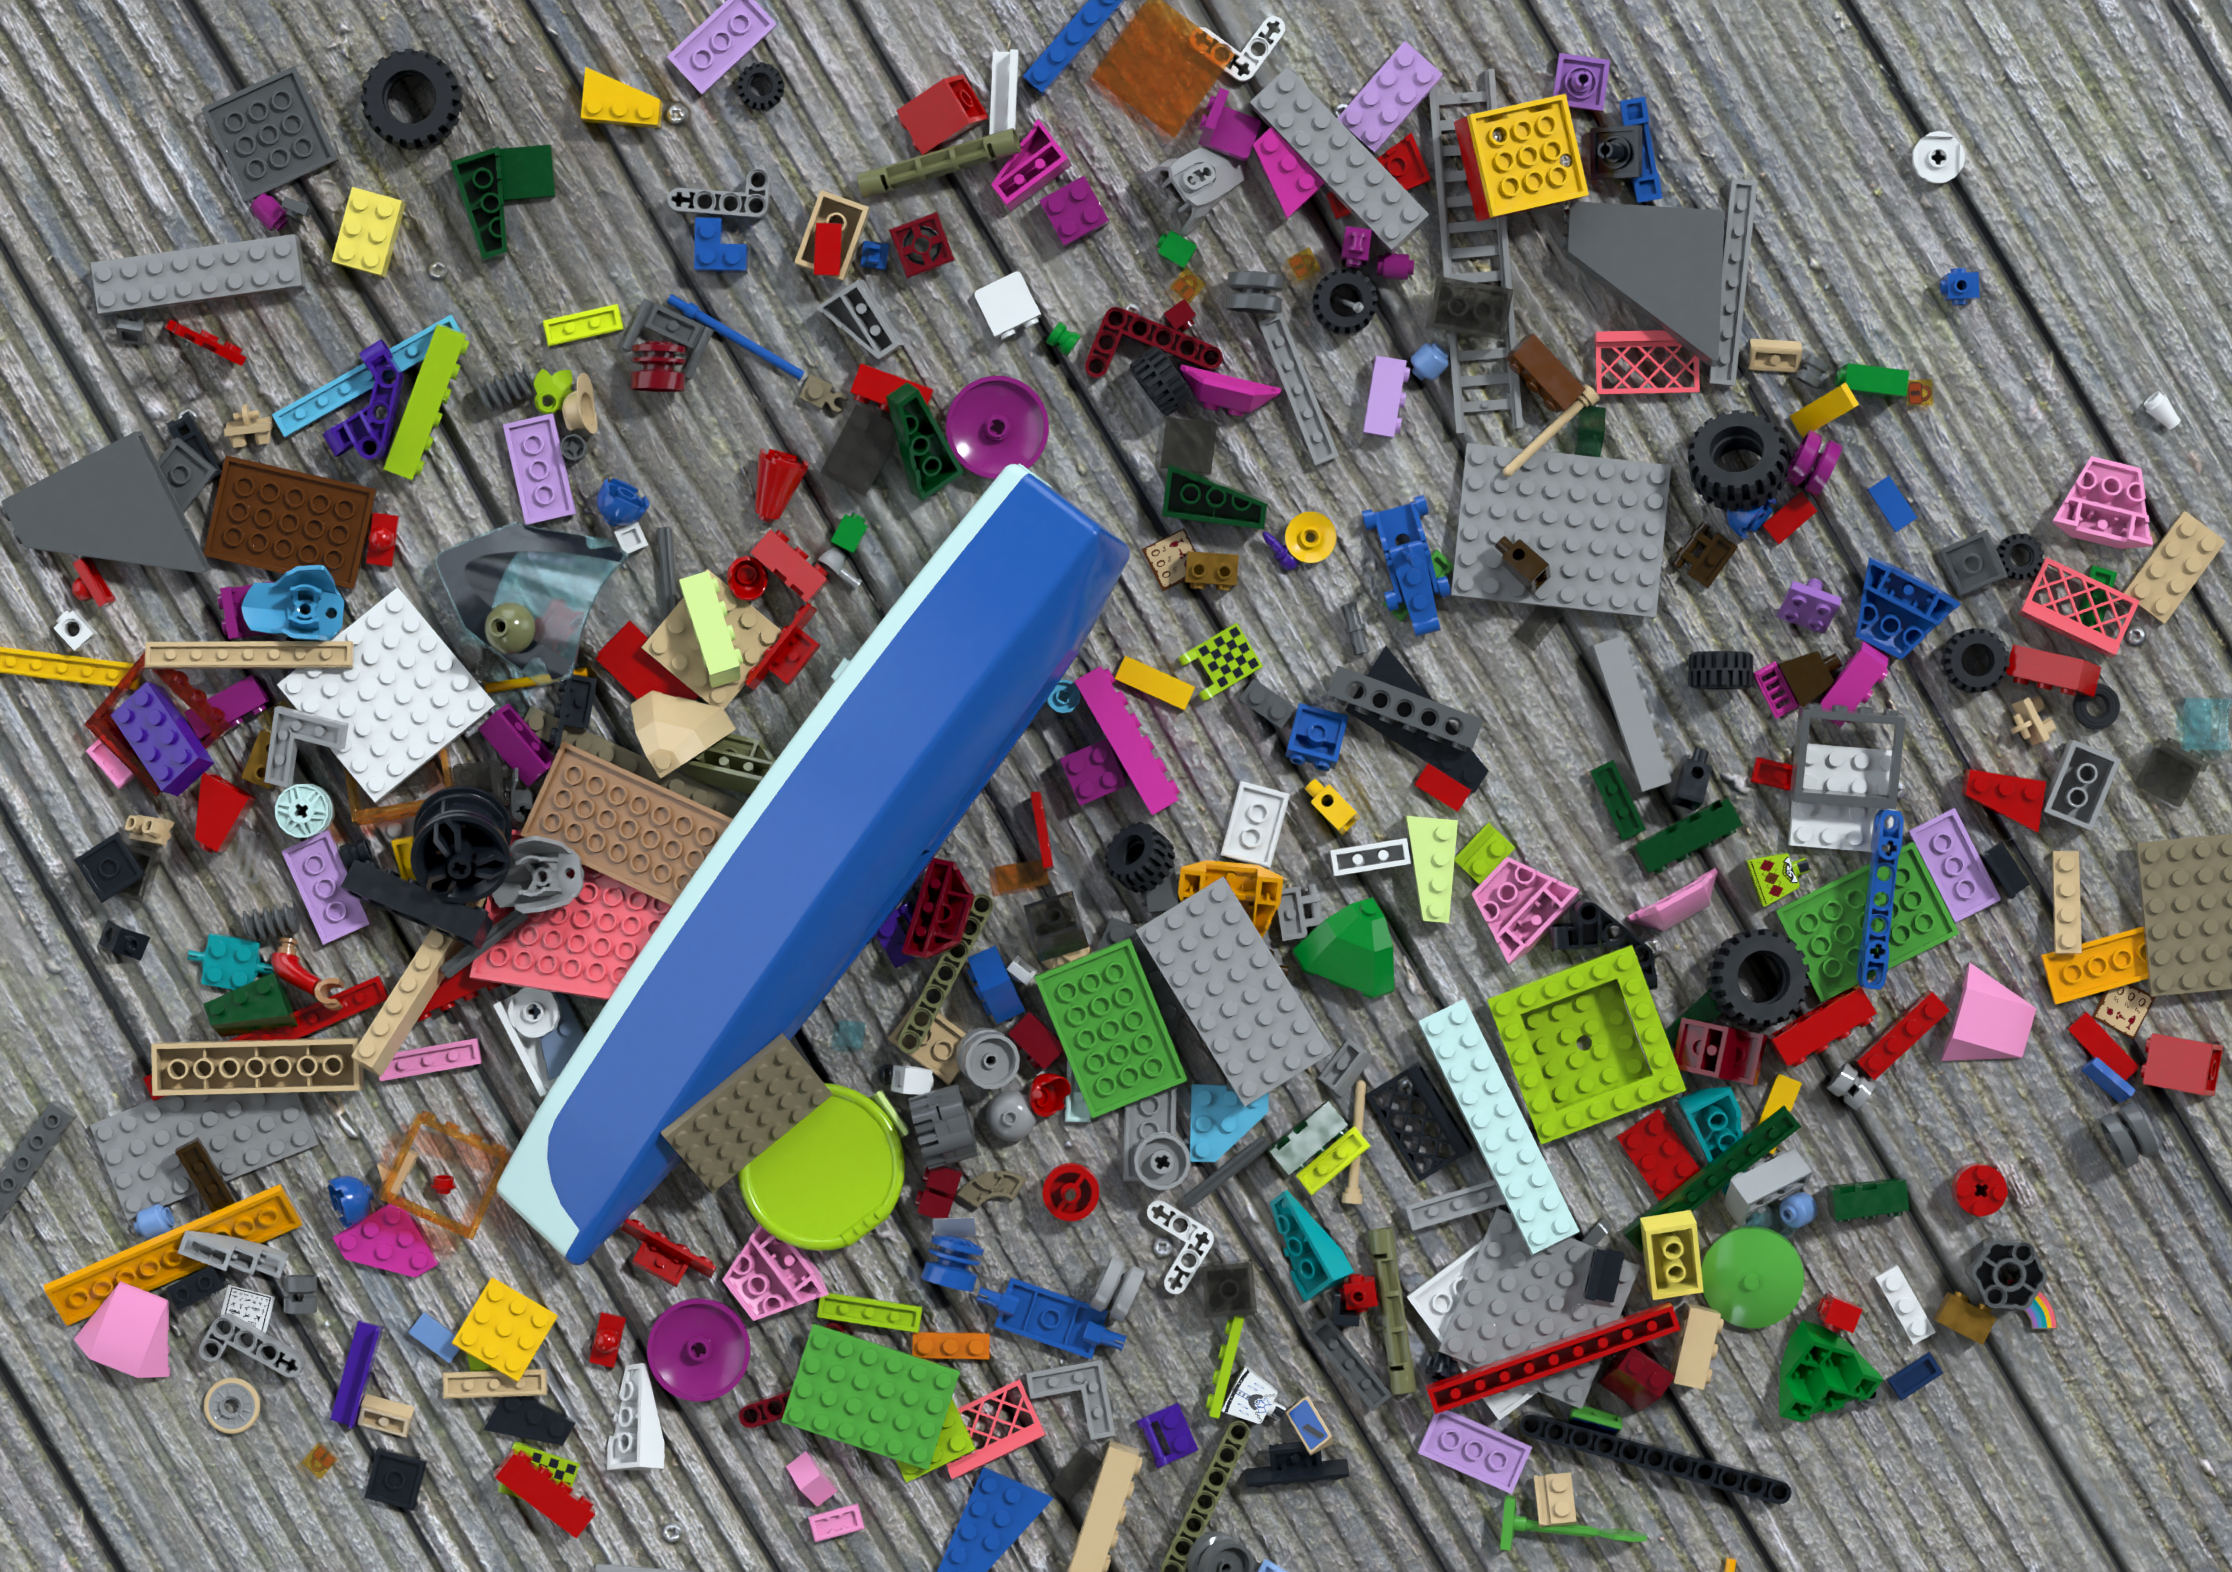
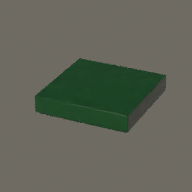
M551 144L500 149L504 201L556 197Z

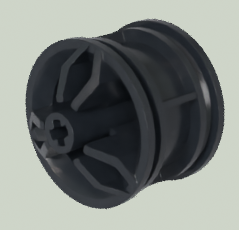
M453 786L439 790L422 803L414 820V842L410 855L411 868L418 883L436 898L453 903L475 902L494 893L504 882L510 867L509 846L512 838V823L504 805L487 791L471 786ZM486 834L488 837L482 838L481 835Z

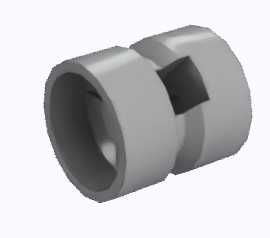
M1846 1062L1831 1078L1827 1089L1837 1097L1844 1096V1102L1854 1110H1857L1870 1096L1876 1084L1864 1075L1859 1077L1858 1070ZM1855 1084L1856 1087L1854 1088V1090H1850L1852 1085Z

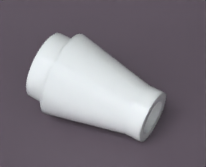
M2160 391L2151 395L2143 404L2147 408L2146 412L2165 425L2168 430L2176 427L2181 421L2166 394L2162 395Z

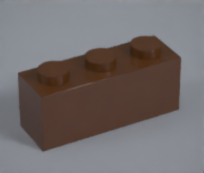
M1535 334L1525 336L1505 356V359L1509 362L1510 369L1527 381V387L1532 392L1538 393L1544 399V405L1552 412L1566 411L1586 390Z

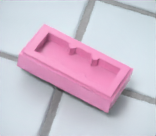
M103 734L86 750L88 755L118 789H122L139 773L137 768L107 734Z
M858 1503L808 1517L815 1542L865 1529Z

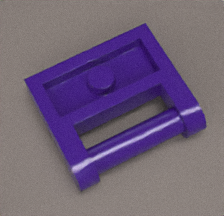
M911 902L894 910L876 934L895 969L915 958L902 954L907 935L897 920V917L904 915L910 926L914 913L912 910L914 907Z
M1178 1402L1136 1420L1138 1428H1142L1155 1458L1153 1462L1156 1468L1165 1466L1174 1460L1198 1451L1197 1444ZM1157 1420L1171 1450L1166 1455H1164L1151 1425L1152 1422Z

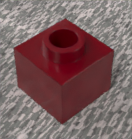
M1185 298L1163 314L1170 326L1176 331L1181 329L1184 332L1195 324L1193 319L1196 318V314Z

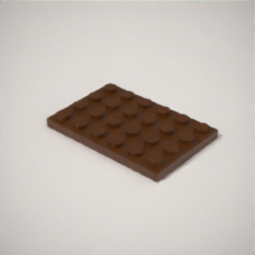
M225 455L203 554L208 557L283 574L297 566L323 565L330 572L336 586L355 590L377 489Z

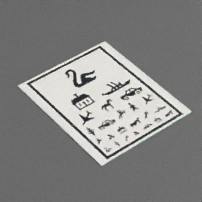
M228 1285L221 1315L226 1313L235 1315L266 1333L275 1297ZM225 1320L220 1321V1329L226 1333L230 1332V1323ZM243 1333L242 1341L246 1345H252L253 1337L249 1333Z

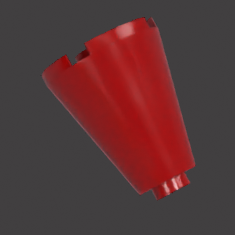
M764 448L760 449L755 513L759 514L758 518L760 520L773 523L774 519H780L808 470L809 463L803 460L802 464L796 462L797 456L774 449H769L767 454Z

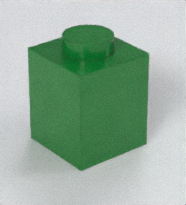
M1172 230L1168 235L1163 233L1156 245L1159 248L1157 255L1182 270L1186 268L1197 249L1195 244Z
M853 512L851 516L845 514L831 542L855 554L869 526L864 524L866 519Z

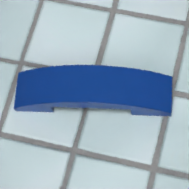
M1644 96L1619 101L1622 126H1642V178H1631L1636 202L1662 199L1660 179L1656 169L1649 129L1650 121L1646 98Z

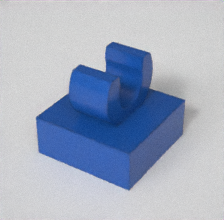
M864 241L860 266L886 270L890 245L887 243Z

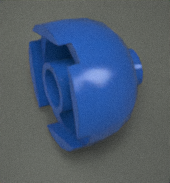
M612 478L611 482L605 479L597 495V507L600 514L604 517V521L613 527H617V525L630 526L640 521L650 503L645 495L641 499L635 494L638 492V489L614 478Z
M1768 498L1766 499V504L1760 507L1754 505L1752 510L1744 511V508L1737 509V511H1729L1728 508L1726 518L1729 526L1742 539H1747L1749 536L1746 533L1750 530L1756 532L1771 515L1773 509L1770 505L1771 503L1776 505V499L1770 500Z
M345 1175L329 1180L328 1191L334 1210H338L343 1215L338 1218L343 1227L347 1229L364 1221L371 1210L370 1200L374 1199L371 1187L369 1185L364 1186L362 1181L354 1176Z

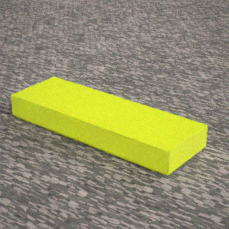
M618 304L543 321L549 347L624 330Z
M1352 1127L1301 1170L1296 1177L1312 1196L1368 1150L1371 1145L1356 1127Z

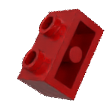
M1829 1293L1826 1294L1825 1298L1821 1297L1816 1309L1819 1312L1818 1317L1823 1320L1822 1325L1838 1333L1841 1332V1329L1854 1333L1863 1310L1858 1305Z

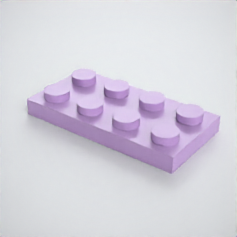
M727 0L677 46L667 58L703 96L778 25L755 0Z
M1404 41L1337 119L1373 152L1377 153L1444 75Z
M554 414L503 424L525 525L577 514L564 456L560 450L561 442Z
M1955 808L1908 830L1954 923L2001 900Z
M330 830L281 851L323 945L371 924L362 901L348 895L341 887L348 870Z
M1447 1410L1438 1414L1434 1412L1417 1453L1512 1494L1532 1446L1451 1410Z

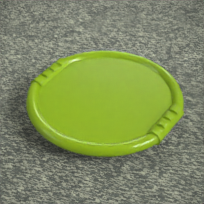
M829 1083L824 1084L833 1094L738 1172L739 1187L743 1199L756 1221L768 1233L786 1244L815 1251L850 1247L889 1218L900 1196L905 1172L902 1143L895 1126L887 1114L864 1094L845 1086Z

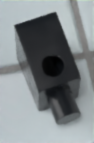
M1694 748L1692 758L1687 759L1683 763L1671 804L1696 811L1703 804L1712 771V766L1706 764L1709 751ZM1692 773H1695L1698 776V779L1694 778L1692 776Z

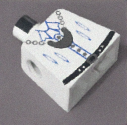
M1244 1365L1227 1395L1221 1411L1261 1424L1266 1415L1280 1421L1286 1408L1274 1402L1278 1391Z

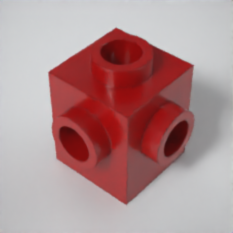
M1363 1274L1350 1275L1348 1279L1344 1280V1287L1339 1288L1341 1303H1346L1347 1310L1353 1309V1312L1358 1313L1369 1310L1368 1307L1378 1306L1374 1275L1366 1277Z

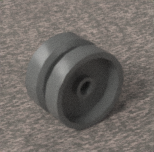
M1261 271L1228 272L1227 286L1233 290L1243 291V293L1228 294L1226 296L1225 309L1258 314L1281 313L1282 299L1267 293L1282 291L1284 276Z
M2132 1102L2119 1108L2120 1120L2112 1113L2099 1119L2100 1127L2109 1147L2124 1168L2127 1169L2138 1163L2137 1151L2146 1158L2159 1152L2158 1145L2147 1122Z
M1212 1531L1199 1537L1191 1546L1187 1556V1569L1189 1572H1253V1558L1248 1549L1225 1532Z

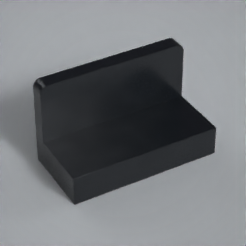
M2000 841L1979 855L2008 899H2013L2016 897L2015 894L2030 885L2003 842Z
M1594 1246L1583 1293L1585 1299L1614 1302L1625 1256L1623 1252Z
M1333 1289L1331 1316L1333 1325L1359 1327V1313L1340 1310L1341 1294L1339 1289Z

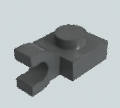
M284 197L281 205L287 209L286 214L292 216L291 220L300 224L303 223V216L309 218L313 209L306 203Z

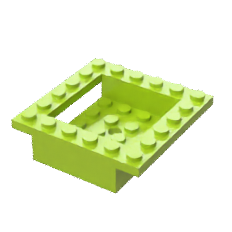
M1632 945L1608 954H1599L1509 988V991L1486 999L1541 1145L1686 1091ZM1615 979H1617L1619 987L1621 989L1622 995L1624 997L1625 1003L1627 1005L1628 1011L1630 1013L1631 1019L1633 1021L1634 1027L1636 1029L1637 1035L1639 1037L1640 1043L1642 1045L1643 1051L1645 1053L1652 1074L1650 1073V1070L1648 1068L1647 1062L1645 1060L1644 1054L1642 1052L1641 1046L1639 1044L1638 1038L1636 1036L1635 1030L1633 1028L1632 1022L1630 1020L1629 1014L1627 1012L1626 1006L1624 1004L1623 998L1621 996L1620 990ZM1585 1035L1591 1039V1046L1587 1050H1580L1577 1047V1040L1580 1036Z

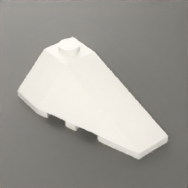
M647 1364L626 1365L619 1393L622 1402L619 1413L615 1412L613 1421L617 1422L614 1436H609L607 1470L664 1469V1439Z

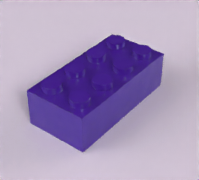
M150 682L144 683L111 714V717L162 792L179 796L214 764V761L164 687Z

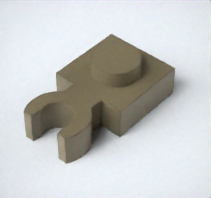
M811 374L799 396L800 399L823 409L825 403H828L831 409L838 413H841L842 409L835 406V400L842 398L847 401L848 399L843 393H831L832 384Z

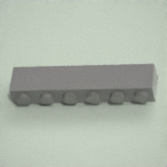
M1622 635L1592 645L1591 647L1640 792L1672 782L1670 777L1674 776L1670 762H1665L1662 752L1666 751L1662 738H1657L1654 728L1658 727L1653 712H1648L1646 703H1649V698L1645 688L1640 689L1637 679L1641 678V674L1637 664L1632 665L1629 655L1633 654L1629 640H1624Z

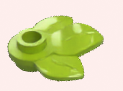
M544 369L537 373L534 379V388L537 392L534 403L539 412L552 414L557 410L562 411L565 398L574 392L570 390L573 380L571 370H560L552 376ZM545 397H551L552 399L549 406L543 405L542 401Z

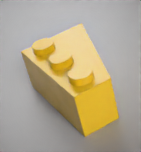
M585 67L581 119L584 122L661 129L663 103L660 99Z

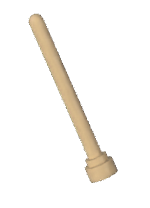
M1585 384L1583 387L1586 390L1503 469L1504 476H1512L1583 407L1593 406L1600 399L1594 389Z
M1359 1080L1356 1083L1353 1127H1356L1361 1134L1363 1132L1366 1083L1363 1080ZM1361 1156L1350 1164L1348 1187H1345V1192H1342V1203L1362 1204L1363 1194L1360 1193L1361 1188H1358Z

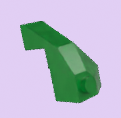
M1373 897L1352 903L1328 917L1292 950V954L1302 971L1313 977L1315 974L1329 979V983L1341 988L1348 989L1350 987L1363 992L1362 996L1369 999L1384 996L1394 991L1393 943L1385 916Z
M1802 1320L1788 1340L1780 1365L1779 1415L1780 1417L1797 1422H1804L1811 1419L1810 1415L1823 1410L1825 1413L1841 1409L1845 1407L1844 1403L1857 1398L1859 1402L1869 1399L1882 1383L1883 1378L1847 1341L1824 1326Z

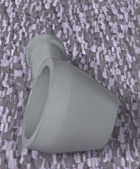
M835 547L823 553L817 562L825 570L846 582L855 591L862 580L857 579L843 568L846 555Z

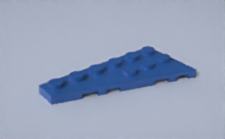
M983 1466L937 1572H987L1054 1497Z

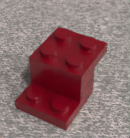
M1681 1018L1674 1058L1679 1070L1757 1086L1767 1035Z

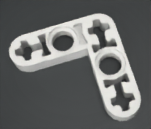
M1268 17L1241 53L1205 27L1196 28L1192 32L1190 43L1194 50L1239 82H1247L1255 75L1285 32V24L1279 17ZM1276 22L1279 24L1278 30L1280 33L1274 32L1270 36L1269 40L1273 41L1270 45L1266 39L1259 37V34L1262 33L1265 37L1269 31L1267 25H1273ZM1205 33L1207 35L1206 40L1211 45L1214 40L1218 42L1212 48L1211 54L1206 52L1209 49L1207 45L1202 43L1198 46L1196 44L1197 38L1195 36L1197 34L1201 36ZM1260 42L1265 46L1266 51L1262 56L1252 54L1251 46L1254 43ZM1226 48L1230 53L1229 59L1225 62L1218 61L1215 58L1217 49ZM1234 55L1238 57L1236 60L1237 64L1240 66L1248 65L1249 75L1243 74L1239 76V70L1234 65H1232L1231 70L1227 68L1232 62Z
M1154 1200L1147 1208L1149 1219L1186 1242L1164 1278L1166 1290L1172 1294H1179L1185 1290L1213 1244L1214 1236L1209 1228L1167 1202ZM1160 1205L1164 1206L1163 1212L1167 1215H1170V1211L1176 1213L1170 1218L1168 1226L1163 1224L1167 1220L1160 1215L1157 1218L1153 1217L1154 1211L1151 1210L1153 1206L1157 1208ZM1184 1218L1188 1223L1187 1229L1183 1232L1174 1230L1173 1222L1175 1219ZM1203 1232L1208 1233L1207 1239L1209 1242H1203L1200 1245L1199 1250L1203 1251L1201 1255L1196 1250L1188 1248L1190 1243L1194 1247L1197 1244L1198 1239L1195 1237L1197 1233L1203 1234ZM1186 1253L1193 1254L1196 1257L1195 1265L1185 1267L1181 1262L1182 1256ZM1178 1265L1180 1269L1190 1274L1188 1277L1183 1274L1180 1278L1182 1286H1176L1173 1289L1170 1287L1171 1282L1169 1278H1175L1178 1275L1179 1271L1174 1270Z

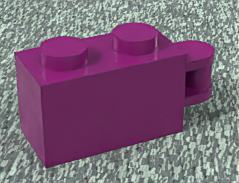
M1346 226L1340 262L1346 263L1345 267L1360 269L1362 265H1366L1372 229Z

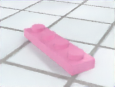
M478 1038L397 1052L383 1075L379 1076V1081L481 1064L482 1059Z

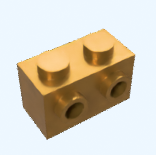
M1187 551L1185 583H1190V588L1205 589L1206 584L1216 585V590L1231 591V586H1237L1239 555Z
M260 730L241 778L271 790L278 786L264 782L271 733Z
M1958 1291L1954 1295L1947 1292L1933 1319L1983 1345L1997 1317L1991 1314L1993 1309L1981 1303H1978L1977 1307L1968 1303L1970 1298Z

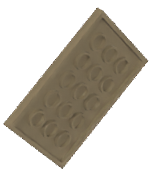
M2232 833L2136 842L2150 996L2232 989Z
M781 1033L660 1133L710 1191L714 1193L833 1094L786 1036Z

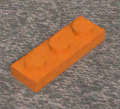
M913 1332L912 1355L920 1358L990 1359V1333Z

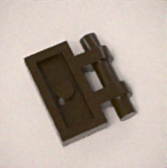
M1702 522L1697 529L1694 528L1690 533L1691 538L1683 548L1680 547L1676 552L1677 557L1672 564L1681 569L1685 562L1690 563L1692 566L1686 574L1708 589L1738 546L1719 532H1716L1713 538L1709 539L1705 534L1710 529V526ZM1701 543L1705 546V549L1696 558L1692 555V552Z

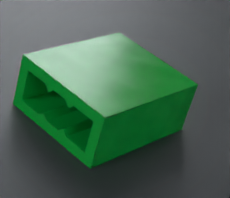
M1847 363L1841 366L1839 371H1836L1834 385L1839 387L1847 383L1851 392L1855 395L1900 400L1907 395L1909 370Z

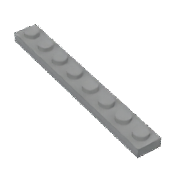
M1732 178L1730 183L1723 247L1719 360L1716 367H1710L1708 384L1734 387L1736 383L1758 181Z

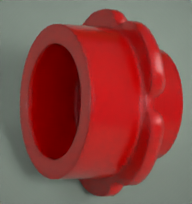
M436 1175L433 1177V1184L430 1185L437 1194H450L451 1190L456 1188L454 1177L450 1175Z

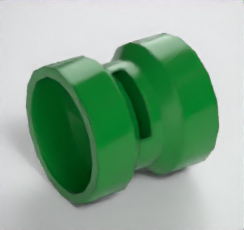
M1059 322L1046 340V343L1052 347L1057 345L1060 352L1067 357L1081 338V335L1076 332L1067 331V326Z

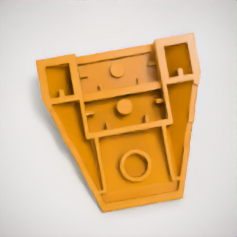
M1211 860L1201 861L1180 868L1178 895L1181 902L1224 876L1263 939L1281 903L1283 876L1259 865Z

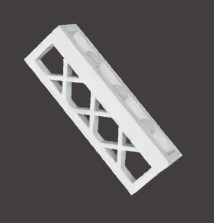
M1010 49V52L993 51L989 135L1010 128L1016 130L1018 50Z
M514 994L493 1006L541 1097L550 1091L558 1077L548 1081L539 1037H526L520 1034L521 1032L510 1023L508 1008L512 998L516 995Z

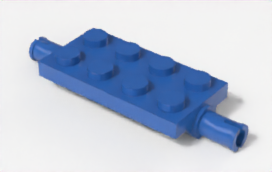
M1013 1277L1010 1278L1007 1290L1003 1294L983 1288L982 1286L980 1287L978 1294L981 1295L977 1296L976 1302L997 1308L999 1313L994 1325L995 1327L1092 1359L1096 1345L1103 1344L1119 1351L1123 1349V1343H1125L1127 1335L1105 1329L1106 1326H1103L1108 1309L1102 1312L1089 1307L1090 1303Z

